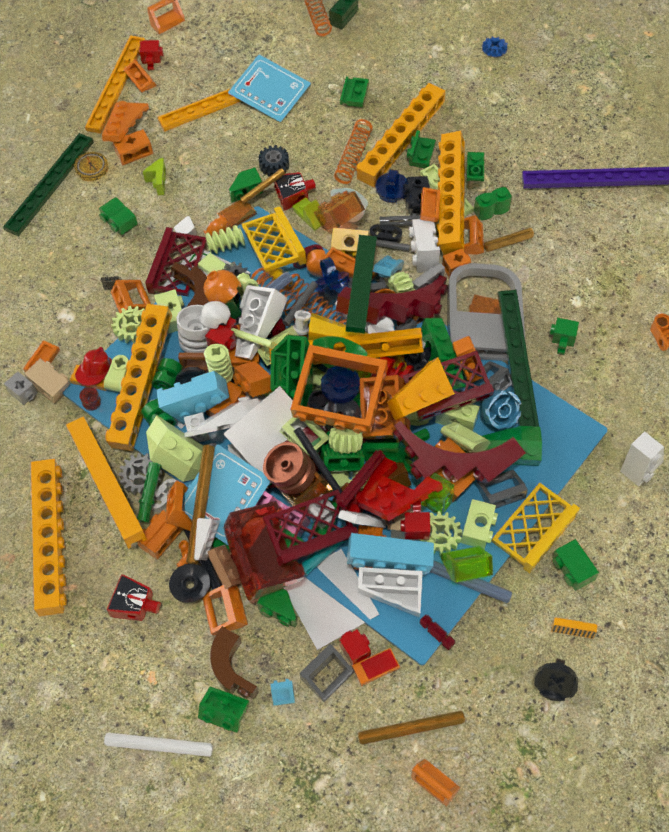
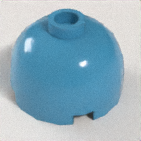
M495 390L493 396L484 399L482 402L483 418L488 424L497 429L510 428L518 421L521 415V411H519L521 401L517 395L510 391Z

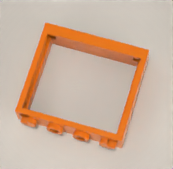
M309 345L290 408L292 417L298 418L300 421H313L321 426H325V424L332 425L339 430H345L346 428L358 434L360 432L370 434L388 369L387 360ZM313 361L377 374L365 419L300 406Z

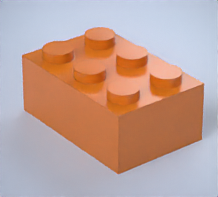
M399 375L385 377L371 433L362 432L364 439H393V430L391 428L399 421L406 426L405 416L395 420L387 403L404 386V379ZM376 377L360 378L361 419L366 417Z

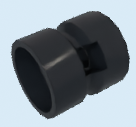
M326 384L316 386L308 398L309 407L324 410L326 404L336 397L334 389Z

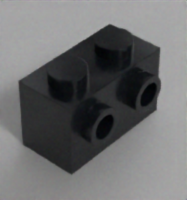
M428 176L407 177L405 184H403L402 190L403 194L406 195V209H409L410 215H413V213L420 215L422 189L423 187L430 188Z

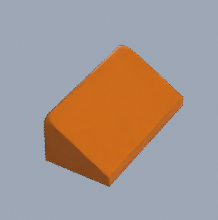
M136 59L123 69L141 92L157 85Z

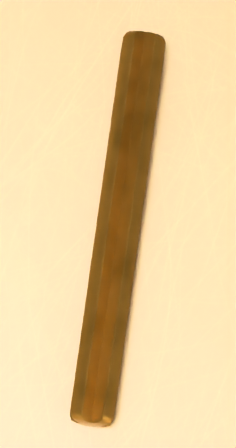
M456 711L358 732L359 743L363 745L463 724L465 716L463 711Z

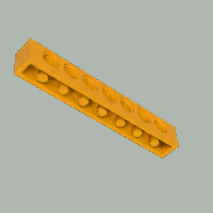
M428 83L425 88L420 90L419 95L412 99L409 107L403 110L401 116L394 121L392 127L385 131L382 139L378 140L375 147L366 154L365 159L358 163L356 167L358 180L372 187L377 185L410 145L411 138L415 136L416 131H421L444 104L446 90L431 83Z
M461 131L441 134V142H439V150L441 152V155H438L440 168H438L440 182H438L440 209L439 223L437 224L439 234L437 247L441 248L443 255L459 249L464 251L465 140Z
M147 304L145 310L142 311V322L136 331V342L132 345V355L126 365L127 372L121 381V392L116 398V409L111 414L110 429L106 431L105 435L106 442L111 448L127 451L134 450L143 419L141 410L148 402L152 388L151 382L157 371L172 318V313L168 306ZM131 408L128 413H125L127 409ZM126 426L124 430L120 431L121 427Z
M55 459L31 462L34 610L39 617L64 613V606L67 605L66 594L63 593V586H66V577L62 571V568L65 567V557L62 555L65 542L64 538L61 537V530H64L61 512L64 509L63 502L60 500V495L63 494V487L59 483V477H62L61 465L56 463ZM53 533L50 537L45 538L47 534ZM54 551L52 555L46 556L48 552ZM54 570L51 575H46L48 571ZM50 589H55L52 594L47 595Z

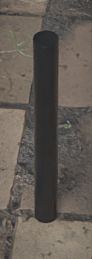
M301 427L295 429L294 433L333 491L339 490L341 494L343 490Z

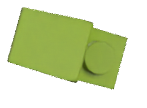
M159 158L143 171V176L146 183L153 182V188L157 190L158 195H165L166 167L164 158Z
M305 197L292 206L293 211L314 231L328 222L316 199L310 202Z

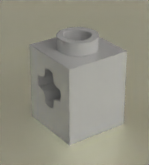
M16 372L4 383L8 393L23 405L31 401L37 394L33 383L20 372Z

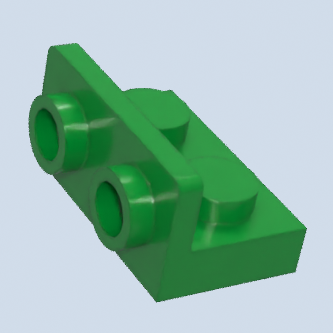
M417 130L415 136L411 138L410 146L412 147L408 148L407 158H409V166L425 169L430 166L436 140L420 137V130Z
M209 686L199 704L198 719L238 733L240 721L249 706V700Z

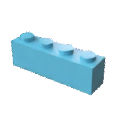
M351 533L348 540L347 564H352L356 568L369 566L380 569L422 571V575L429 573L433 568L434 543L356 533Z

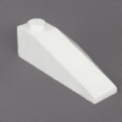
M247 285L240 304L242 309V317L239 318L238 323L241 325L240 330L266 339L281 317L288 298L276 289ZM237 337L235 356L252 360L261 345Z
M249 396L238 398L239 402L227 406L184 433V436L189 437L231 428L256 407L260 401L258 398L250 400Z

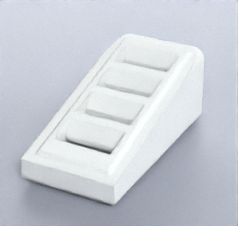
M197 519L195 560H207V552L211 549L220 520Z

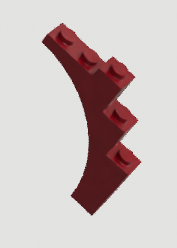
M440 275L431 284L409 292H370L366 321L377 325L385 316L403 323L412 315L422 318H434L440 314L442 309L440 301L441 296L445 295L448 289V285H446L447 277ZM345 287L338 294L336 311L348 315L351 288Z
M401 421L391 428L394 438L398 442L401 441L406 447L404 450L410 458L414 457L416 460L410 465L412 468L411 473L416 479L420 478L421 481L427 476L432 475L439 468H442L444 477L454 483L473 469L474 477L480 483L486 484L526 454L514 437L486 451L457 453L442 450L424 442L407 429Z

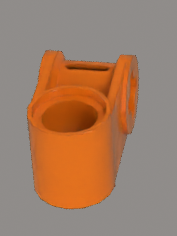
M661 313L656 315L650 330L659 348L662 351H666L669 348V316Z

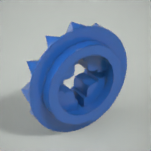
M492 36L491 39L486 38L483 41L482 50L488 56L499 57L506 53L507 43L505 39Z

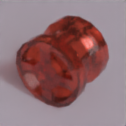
M86 387L81 390L79 398L83 407L89 411L99 408L101 399L98 391L93 387Z

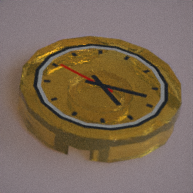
M98 152L85 153L79 156L74 164L77 176L84 181L99 180L102 175L105 176L109 169L107 159Z

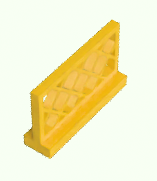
M280 206L273 208L274 213L241 224L265 272L297 261L299 265L306 263L305 250ZM268 221H274L272 225L265 224ZM257 227L255 231L248 230V228ZM261 229L268 230L266 234L261 233L260 231ZM273 231L279 232L278 236H273L271 234ZM256 237L263 238L261 242L254 241ZM272 240L274 243L270 245L266 244V241ZM281 242L285 243V246L283 248L277 246V244ZM262 248L269 249L267 253L260 252ZM273 251H278V252H280L279 256H275V255H271V254H272ZM285 253L292 255L289 258H284L283 256ZM268 259L275 261L272 264H266Z
M539 482L496 533L491 542L524 566L523 569L530 574L575 519L580 508L575 504L570 505ZM540 490L545 493L547 500L537 501V492ZM552 504H560L565 509L562 513H553ZM538 505H548L550 513L539 514ZM526 506H534L536 514L525 515L524 508ZM540 518H551L552 525L550 527H541ZM526 519H537L538 528L527 529ZM514 520H523L524 529L513 530L512 522ZM539 532L540 540L530 542L528 533ZM525 533L526 542L515 543L514 534ZM510 534L512 543L504 544L499 538L501 535ZM527 546L528 554L525 558L517 554L516 547Z

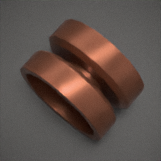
M283 442L274 446L266 455L263 463L264 475L281 492L286 494H297L304 491L315 477L316 468L313 460L297 444L292 442Z

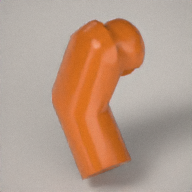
M182 540L179 543L182 558L177 563V567L189 564L186 562L189 545L187 540Z

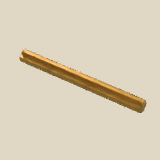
M204 445L202 449L186 562L189 564H198L199 561L194 559L197 519H205L215 450L212 445Z

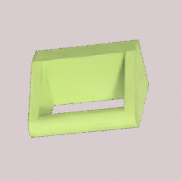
M292 417L281 427L279 432L289 442L297 444L310 457L294 433L295 429L291 426L298 418ZM303 421L321 439L314 446L317 451L329 439V436L313 421Z
M457 422L443 426L440 431L446 439L451 438L460 448L469 453L485 451L491 443L486 438Z

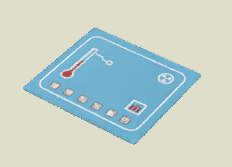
M258 55L228 93L281 122L311 83L267 58Z
M216 445L214 450L205 519L220 520L215 537L230 545L270 481L263 472L220 445ZM199 473L183 496L182 510L191 519L193 518Z

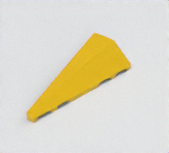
M314 313L310 316L308 341L327 336L344 337L363 334L346 332V325Z

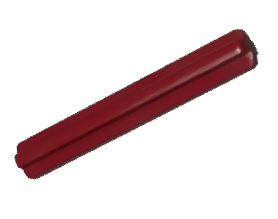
M375 451L339 495L336 503L340 508H345L381 464L385 458L383 451Z

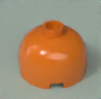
M214 270L207 275L203 286L204 294L209 302L219 301L225 304L238 293L237 287L238 285L241 287V282L230 271Z

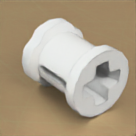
M304 310L296 311L294 314L296 320L293 328L298 335H306L309 332L308 321L311 314Z

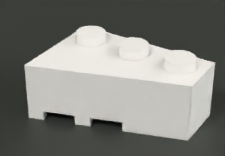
M413 219L412 227H409V237H413V241L410 242L411 252L415 254L412 255L413 266H416L417 273H422L439 264L440 248L437 247L438 238L435 236L434 222Z
M644 431L631 444L620 472L637 486H640L643 482L647 483L653 477V472L664 462V446Z
M359 567L358 593L420 618L422 571Z

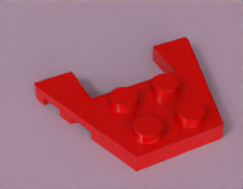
M384 458L369 478L357 503L359 507L390 521L409 510L411 504L418 500H426L428 494L435 490L438 493L443 489L441 482L428 476L414 490L388 478L398 468L396 462Z

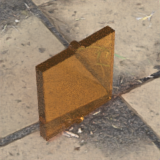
M239 200L217 214L218 216L224 215L229 222V227L233 229V225H240L256 215L257 212L252 208L251 204L247 202L244 204Z
M474 294L472 304L469 305V312L500 314L498 299Z

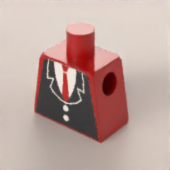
M299 172L285 174L274 182V188L283 211L293 208V205L305 197L308 199V191L316 189L314 179L304 181L302 174Z
M121 574L107 612L112 618L143 621L147 611L155 614L159 612L161 602L152 600L153 592L150 587Z

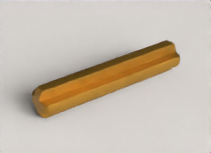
M527 228L484 242V249L486 252L533 238L534 232L532 228Z

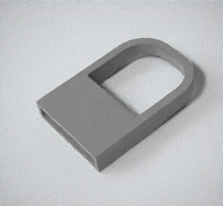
M469 263L457 267L450 275L447 289V330L452 344L459 339L470 336L480 359L508 361L501 314L457 311L456 283L466 276H486L503 280L511 290L517 289L525 337L522 286L519 278L511 270L499 265Z

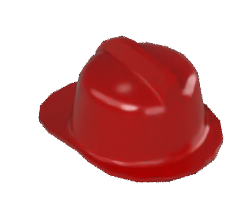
M103 347L89 350L84 355L83 362L75 373V378L81 385L93 386L100 383L106 377L112 359L108 357Z

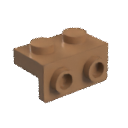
M225 545L213 548L207 552L225 589L243 582Z

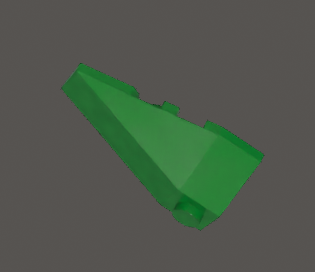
M518 426L482 435V437L491 442L486 450L495 448L514 437L526 454L513 464L539 466L542 461L541 427Z

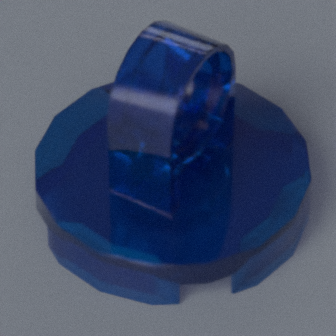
M390 169L388 173L383 174L376 181V194L380 196L382 201L387 203H397V200L402 198L404 200L406 195L403 194L402 187L407 178L399 174L398 170Z
M330 257L320 260L323 277L315 281L318 284L317 292H324V288L334 290L347 285V281H351L348 272L336 271L335 264Z
M331 367L321 378V391L323 395L336 403H345L353 400L360 390V378L357 372L345 367Z

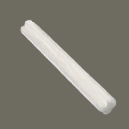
M106 733L104 739L106 746L199 756H211L213 750L211 743Z

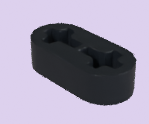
M375 224L370 227V236H377L378 240L400 243L402 241V230L396 226Z

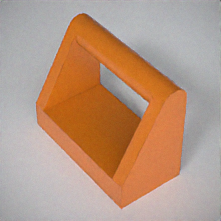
M161 0L147 8L150 25L158 34L185 21L178 0ZM172 3V10L156 18L154 11Z
M476 215L464 218V229L470 230V242L464 244L465 254L478 255L484 253L483 224Z
M141 280L115 281L111 294L119 313H122V308L128 310L129 306L132 309L138 306L140 311L143 308L145 309L147 304H151ZM137 288L143 304H133L128 291Z
M176 480L167 493L165 522L191 531L192 519L182 510L183 496L188 487Z
M224 585L208 592L202 598L211 635H216L222 626L232 631L248 625L237 586L225 589ZM223 597L228 621L218 626L211 600Z
M426 759L416 764L412 770L411 778L446 807L461 788Z

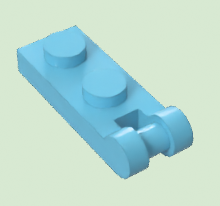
M387 255L374 265L373 272L378 273L379 276L384 278L391 277L398 270H402L404 260H395Z

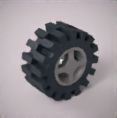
M270 145L268 146L269 149L265 147L263 148L264 151H260L258 155L259 168L261 172L263 171L264 175L268 173V177H270L271 174L273 175L281 168L285 173L289 169V155L282 146L277 148V145H274V148H272Z

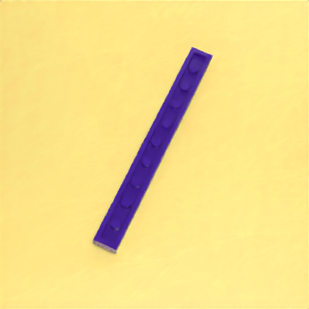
M669 167L522 171L523 189L668 185Z

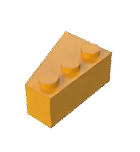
M439 358L428 362L421 371L387 401L395 420L454 394Z

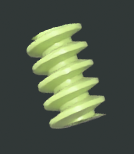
M233 225V231L227 227L226 233L223 229H220L219 235L216 231H213L212 237L209 233H206V242L210 253L211 250H214L218 254V248L225 252V246L231 250L232 244L238 248V242L245 246L241 228L239 227L238 229L236 225Z
M222 344L208 346L204 351L208 371L217 372L228 383L234 374L228 349Z

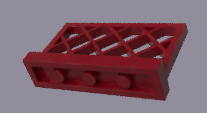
M166 227L145 281L148 293L155 294L156 291L168 292L176 290L177 295L188 297L191 288L186 286L185 290L177 289L176 286L182 282L179 280L173 282L170 278L172 277L171 272L167 274L165 269L183 259L186 262L185 266L192 269L194 265L198 267V263L201 261L207 245L206 237L174 232L173 228ZM177 238L186 241L178 246L175 243ZM195 242H202V244L196 248H194L191 245ZM189 246L191 251L183 254L181 249ZM178 251L181 256L172 260L171 254ZM195 254L197 258L189 262L187 257ZM166 279H168V281L170 282V284L165 287L160 286V283L165 281Z
M478 351L441 363L444 371L452 364L460 367L456 376L445 372L447 377L454 379L451 385L452 389L456 381L467 386L463 392L459 393L453 390L454 395L416 411L419 422L493 396L494 389L488 380ZM475 357L477 365L474 370L464 366L467 359ZM462 369L472 373L469 382L458 378ZM421 370L403 375L405 384ZM474 375H478L483 378L485 384L476 386L471 381Z
M339 490L262 518L278 556L276 559L279 566L348 540L351 533L359 534L356 526L353 527L352 522L345 520L347 526L342 528L333 525L336 516H339L340 507L337 504L334 510L325 504L330 497L335 496L337 499L340 495ZM314 504L321 507L317 517L307 513L309 505ZM344 507L340 508V511H342V510L347 511V510H346V507H345V508H344ZM323 509L334 513L330 523L320 519ZM292 511L302 514L299 524L288 519ZM305 516L315 520L312 530L302 526ZM277 518L284 521L280 531L272 528L269 520ZM318 522L328 526L326 534L321 535L315 532ZM286 523L297 527L293 537L282 533ZM300 529L310 533L306 542L296 539ZM281 536L291 540L289 548L282 551L278 543Z

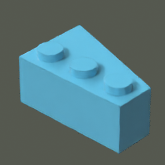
M215 371L191 378V382L182 385L180 382L175 383L174 387L163 390V388L157 389L159 408L182 424H185L184 417L201 412L204 413L229 398L226 379Z

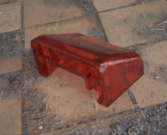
M277 501L230 512L224 523L225 537L245 595L249 601L295 584L304 578V568L297 561L281 566L277 562L276 558L278 556L262 519L265 516L282 510L278 506ZM277 518L269 520L272 528L280 531L282 520ZM281 536L278 543L282 551L288 549L284 537Z

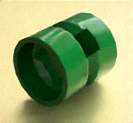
M170 358L161 359L157 372L151 382L152 386L155 389L163 388V390L174 387L176 376L183 369V366Z
M158 399L148 402L141 410V414L146 422L149 423V426L156 416L161 417L173 426L176 425L175 418L159 408Z

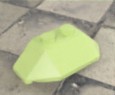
M156 416L146 431L150 460L161 464V468L183 482L195 479L200 470L203 445L191 437H185L182 431L161 417Z

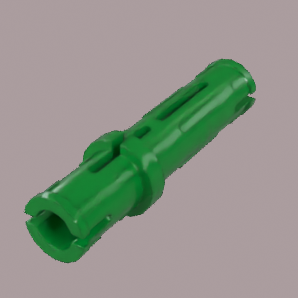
M149 462L143 494L138 502L140 506L137 520L142 523H149L152 506L155 505L154 495L161 469V464Z

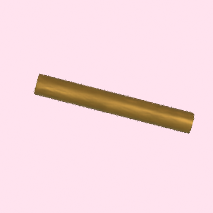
M281 168L241 197V201L244 204L285 175V171Z

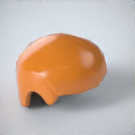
M219 215V218L213 220L207 227V230H204L205 235L209 233L211 237L213 231H216L219 235L220 229H223L226 233L229 222L224 215Z
M313 250L306 257V267L310 274L316 277H324L333 270L332 257L326 256L324 250Z

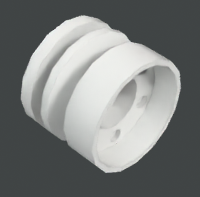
M203 305L185 307L176 317L179 346L187 353H204L208 347L205 335L211 328L201 323L200 317Z

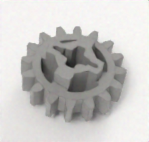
M138 453L136 458L130 455L131 460L125 459L126 465L120 466V469L123 471L118 474L121 478L120 483L127 492L131 490L133 495L137 491L141 496L143 494L148 464L152 462L148 453L144 457H142L141 453Z

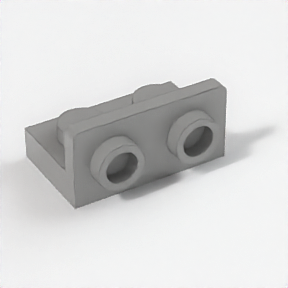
M439 263L435 267L428 269L412 282L414 289L423 288L434 282L440 275L444 276L445 267Z

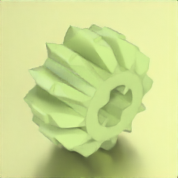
M398 272L388 278L389 283L387 285L395 293L415 290L408 273Z
M346 428L345 430L331 429L329 443L330 448L335 452L339 451L341 454H349L350 452L356 453L357 450L361 449L363 442L362 432L358 434Z

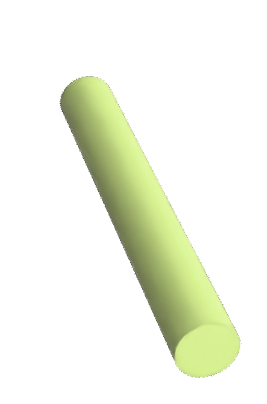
M235 328L231 329L234 331L235 337L271 349L276 345L274 341Z

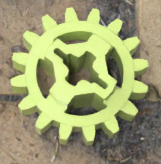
M129 306L128 310L122 308V313L116 312L117 318H112L113 324L111 326L115 337L118 336L119 341L124 339L125 343H128L129 340H132L133 343L136 342V331L141 325L142 311L145 310L144 308L139 311L138 306L135 309Z
M438 511L437 516H434L432 512L430 513V539H420V541L434 543V553L439 551L440 556H442L443 551L450 554L451 548L457 549V543H461L462 538L460 536H462L463 531L459 529L461 523H455V516L449 518L448 512L442 516L441 512ZM450 529L453 530V537L451 536Z

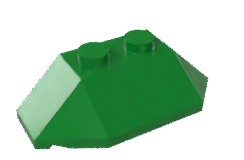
M288 334L271 350L270 389L272 392L280 386L293 400L310 345L306 336ZM313 362L300 406H307L308 398L312 392Z

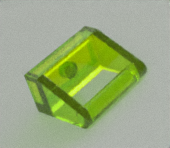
M480 546L441 553V560L451 580L455 583L493 575V556Z

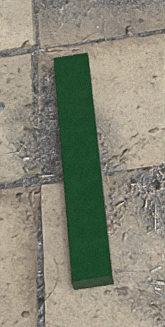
M81 133L75 137L3 226L4 231L18 237L78 161L94 143L93 138Z
M359 235L346 332L365 334L377 236Z
M517 289L498 291L497 295L513 393L521 401V405L519 404L521 415L518 419V426L539 427Z

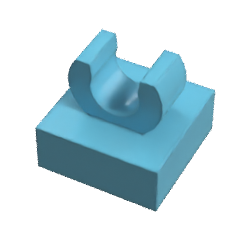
M286 679L285 682L278 683L275 680L274 683H271L273 706L295 703L292 681Z

